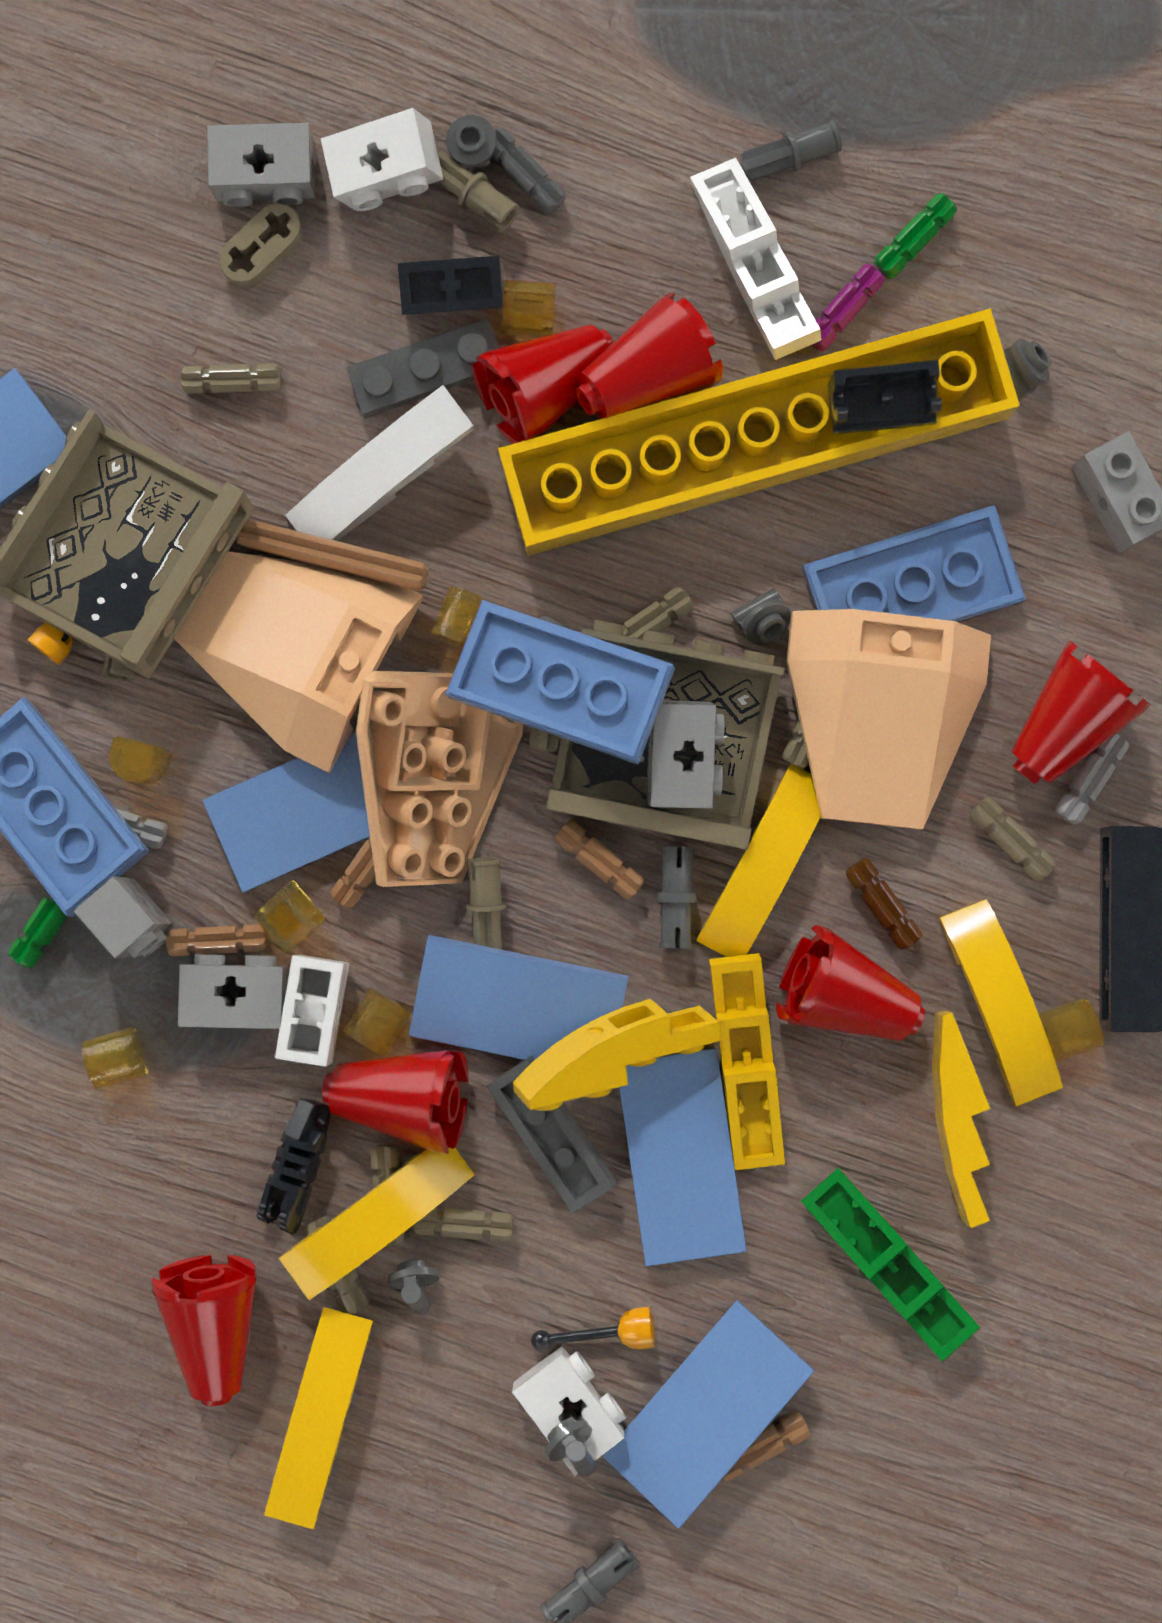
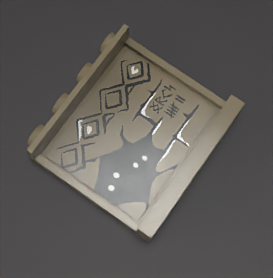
M89 409L82 421L76 422L69 430L65 440V447L56 462L48 465L41 474L38 490L28 506H23L16 513L12 521V531L0 548V598L149 679L251 515L254 507L244 490L229 482H226L223 487L105 426L96 412Z
M599 620L594 621L593 629L582 627V634L673 664L675 670L663 700L709 701L716 705V714L724 715V741L722 745L715 744L714 765H722L721 795H713V808L650 807L647 802L648 741L639 764H635L561 738L546 809L748 849L754 804L780 678L783 676L785 668L773 666L774 655L745 650L742 660L723 656L724 645L695 640L692 650L673 646L674 635L645 630L642 640L623 636L624 625ZM684 741L683 749L674 751L673 756L682 762L683 767H688L689 758L697 757L698 751L690 746L689 741Z

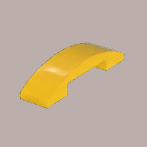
M789 764L766 807L767 809L749 841L748 849H745L721 896L718 897L696 939L697 942L725 957L747 955L821 817L812 775L795 765Z
M987 899L939 917L957 965L962 967L998 1056L996 1062L1014 1106L1017 1107L1063 1088L1047 1035L1028 986Z
M424 1148L405 1162L403 1167L278 1258L308 1300L333 1285L383 1249L475 1175L456 1148H448V1154L436 1153Z

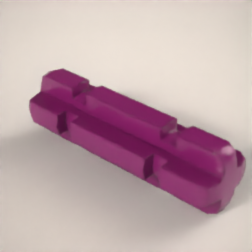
M864 264L853 276L852 284L847 283L821 314L822 319L816 318V322L820 327L821 341L812 344L813 348L820 352L825 351L836 339V332L841 333L867 304V297L872 298L882 287L885 278L880 271L870 264Z

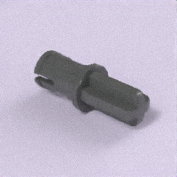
M833 120L793 135L790 131L783 132V138L744 151L741 154V163L746 177L752 181L788 168L798 171L803 163L834 152H841L842 142L840 133Z

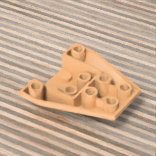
M228 551L174 640L285 752L330 774L353 731L350 719L360 703L363 679L372 671H377L393 639L401 641L424 597L412 589L304 562Z
M859 609L791 612L786 663L821 819L917 830L924 828L987 685L991 643L990 634L955 621Z
M372 671L363 679L356 735L376 884L381 887L455 884L463 882L469 868L468 859L473 858L522 737L524 724L449 699L445 694L453 673Z

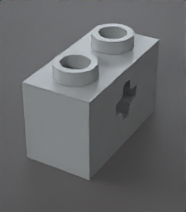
M309 123L207 126L208 186L216 201H223L224 205L230 207H247L253 204V200H273L274 203L294 206L303 203V199L316 198L314 138ZM268 161L269 164L265 165L264 173L256 174L255 171L259 170L260 162Z
M1129 431L1086 453L1071 466L1119 554L1162 531V490Z
M663 700L648 738L647 802L650 807L713 808V795H721L723 783L722 765H714L715 744L722 745L724 741V715L716 714V705L712 702ZM684 741H689L690 746L698 751L697 757L689 758L688 767H683L682 762L673 756L674 751L683 749Z
M113 876L74 910L76 915L114 958L133 957L136 959L141 955L144 958L148 957L166 942L167 936L163 932L173 924L134 878Z
M194 954V964H181L179 969L178 1027L280 1029L289 977V966H276V956L245 955V965H225V955ZM233 977H236L237 986L246 987V996L237 998L235 1005L233 1004L232 996L223 995V986L232 984Z

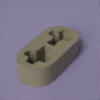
M282 203L269 204L259 211L224 245L220 252L219 263L222 272L231 284L244 289L256 286L298 247L302 241L303 229L295 210ZM276 220L282 224L289 220L287 227L290 234L287 237L283 238L281 235L276 234L268 242L263 243L272 234L269 226L271 221ZM259 248L250 259L254 266L250 272L247 273L242 268L235 273L233 272L236 268L233 258L237 254L246 258Z

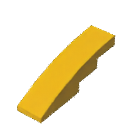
M759 953L709 959L715 1019L719 1021L721 1041L718 1042L734 1169L743 1170L784 1165L785 1158L777 1077L773 1063L769 1014L766 1008L762 959Z
M944 1010L936 1013L934 1019L932 1074L935 1117L946 1173L962 1222L968 1227L973 1228L989 1222L990 1219L971 1172L989 1166L990 1163L971 1116L989 1110L990 1107L952 1012Z
M323 1307L264 1516L314 1530L373 1325L372 1320Z

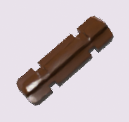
M867 858L857 861L847 869V878L855 889L860 888L863 893L860 896L882 927L889 928L891 932L888 935L897 948L901 950L909 948L919 941L922 937V932L913 919L908 920L905 917V914L908 912L885 880L880 881L877 878L879 872L872 862Z

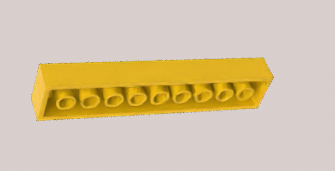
M990 308L627 411L607 419H599L498 448L527 556L1004 421L1012 416L1020 404ZM939 360L940 376L939 380L936 381L937 398H942V407L936 417V424L833 435L828 382L833 371Z

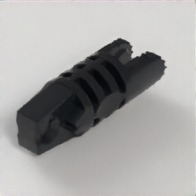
M299 1099L292 1118L282 1133L280 1140L283 1144L278 1146L276 1157L271 1167L274 1173L268 1176L256 1216L258 1220L267 1224L273 1223L276 1220L279 1222L280 1230L291 1235L299 1231L313 1189L310 1184L315 1181L322 1161L319 1155L320 1153L323 1154L326 1148L327 1130L331 1116L328 1105L316 1100Z

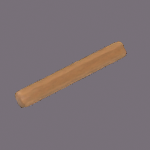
M247 519L236 537L237 543L244 548L416 591L424 589L428 578L429 568L423 562Z

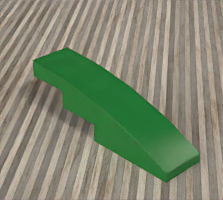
M839 1167L801 1200L802 1204L942 1362L946 1361L981 1329Z

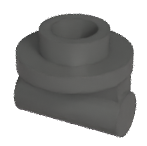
M466 115L455 120L449 127L446 135V145L450 156L457 163L471 167L475 175L479 172H487L493 166L490 158L496 149L494 128L486 119L477 115Z
M1018 339L1012 346L1003 350L1019 401L1034 392L1039 385L1049 380L1048 367L1051 366V361L1044 348L1037 342L1029 343L1024 339Z
M775 588L730 613L738 629L742 630L747 639L753 644H766L778 640L785 633L791 620V612L783 603L781 596Z
M409 1260L399 1263L397 1271L388 1276L389 1287L402 1289L401 1297L415 1314L424 1315L430 1310L431 1301L426 1296L425 1286L434 1284L439 1280V1270L428 1267L425 1260Z
M567 1419L559 1423L548 1434L547 1439L549 1442L544 1450L545 1455L553 1462L567 1457L579 1475H591L595 1471L596 1463L584 1444L592 1434L591 1426L586 1420L574 1422L573 1419Z

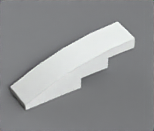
M736 158L691 176V184L714 237L774 359L777 360L821 341L820 327L799 291L798 278L778 244L776 229Z
M442 385L356 452L285 516L298 532L338 541L395 499L397 491L435 464L434 459L474 430V425L444 385Z

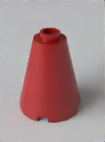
M669 293L659 299L580 373L578 378L580 386L576 388V395L580 405L587 414H596L601 419H607L627 411L712 388L722 380V360L719 359L713 363L708 349L716 344L713 334L703 317L687 299L683 297L675 302L673 300L675 293Z
M589 324L489 350L477 356L475 359L478 361L472 364L474 382L486 410L489 411L495 407L504 420L496 426L512 444L541 436L578 402L576 388L580 386L578 380L580 373L614 341L606 330H599L594 325Z
M1069 641L1063 648L1011 750L1018 758L1012 766L1034 784H1037L1041 778L1052 783L1143 714L1151 705L1144 698L1137 705L1129 701L1127 698L1134 690L1090 655L1086 654L1081 661L1076 659L1072 654L1078 646L1072 641Z
M815 925L811 928L816 933L812 940L805 937L800 939L787 962L780 981L779 988L787 991L785 1005L776 1002V1012L779 1019L793 1025L895 1041H903L909 1034L915 1035L918 1032L925 1016V1009L921 1006V997L918 993L826 927Z
M444 1050L339 1063L334 1068L333 1073H327L324 1078L322 1099L324 1103L329 1104L330 1112L333 1115L430 1151L448 1154V1148L455 1149L459 1142L466 1117L468 1099L460 1098L459 1082L469 1083L467 1060L461 1051Z
M211 1255L179 1260L159 1270L160 1280L153 1277L151 1281L156 1303L189 1394L193 1399L199 1400L203 1405L210 1407L221 1406L230 1402L232 1396L237 1394L242 1387L257 1274L256 1265L250 1259L237 1255H227L228 1264L212 1265Z

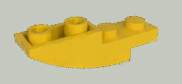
M651 999L624 1006L596 1018L552 1045L514 1080V1092L530 1110L536 1109L539 1111L557 1109L563 1105L564 1101L583 1096L587 1098L606 1096L612 1089L628 1085L627 1065L636 1067L647 1066L654 1063L657 1057L673 1053L692 1054L701 1051L704 1045L721 1041L719 1021L701 1006L672 1013H666Z

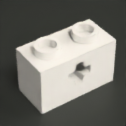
M414 108L321 138L333 197L356 211L375 209L382 205V199L397 194L401 196L421 194L429 189L428 184L443 180L431 121Z
M300 954L292 955L275 1053L276 1059L324 1067L333 1063L349 962Z
M561 1345L514 1381L512 1393L546 1438L555 1426L567 1419H573L574 1422L586 1420L592 1428V1434L584 1444L594 1460H597L624 1439V1426L621 1424L626 1418L624 1412L609 1393L602 1397L590 1382L595 1375L579 1352L576 1351L570 1356L564 1346ZM568 1397L573 1403L578 1402L580 1399L583 1400L582 1414L577 1416L572 1410L564 1414V1398ZM567 1457L562 1459L573 1475L576 1476L578 1473Z

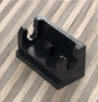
M499 256L398 263L402 315L503 308Z
M939 360L833 371L828 382L833 435L936 424V417L942 407V398H937L936 381L939 380L940 376Z

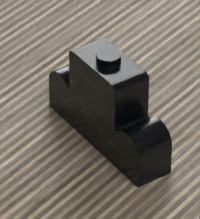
M1109 826L1100 828L1099 1030L1148 1033L1162 1031V828Z

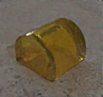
M506 279L503 303V333L531 336L553 334L556 283Z
M449 586L430 634L445 642L464 648L481 602L484 599L470 591Z
M119 736L113 738L109 753V760L113 771L120 778L140 785H149L159 781L166 774L172 757L170 751L164 748Z
M294 880L283 886L253 915L286 954L305 941L327 920L326 916Z
M371 986L345 1027L344 1032L369 1049L387 1057L410 1021L413 1011Z
M1080 998L1038 1013L1055 1062L1104 1045L1098 1018L1086 998Z
M135 1026L82 1042L85 1068L96 1090L149 1075Z

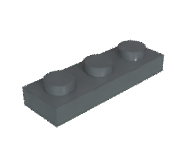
M486 318L346 368L365 419L428 397L442 385L448 390L474 381L472 364L478 361L475 358L483 352L499 347L489 319Z
M531 1055L493 1080L486 1087L573 1214L611 1190L617 1184V1181L564 1102L562 1106L554 1110H530L516 1095L513 1082L535 1060Z

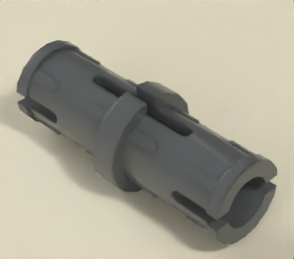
M677 846L661 847L662 892H657V902L662 903L661 943H659V948L675 949V929H677L676 948L692 949L691 903H696L697 893H692V853H694V847H678L677 867Z
M619 1539L612 1548L588 1568L583 1565L574 1572L575 1578L547 1602L541 1604V1610L549 1622L555 1620V1623H571L594 1603L598 1606L607 1600L606 1593L632 1571L637 1570L641 1566L631 1549L629 1551L626 1550L628 1545L622 1539Z

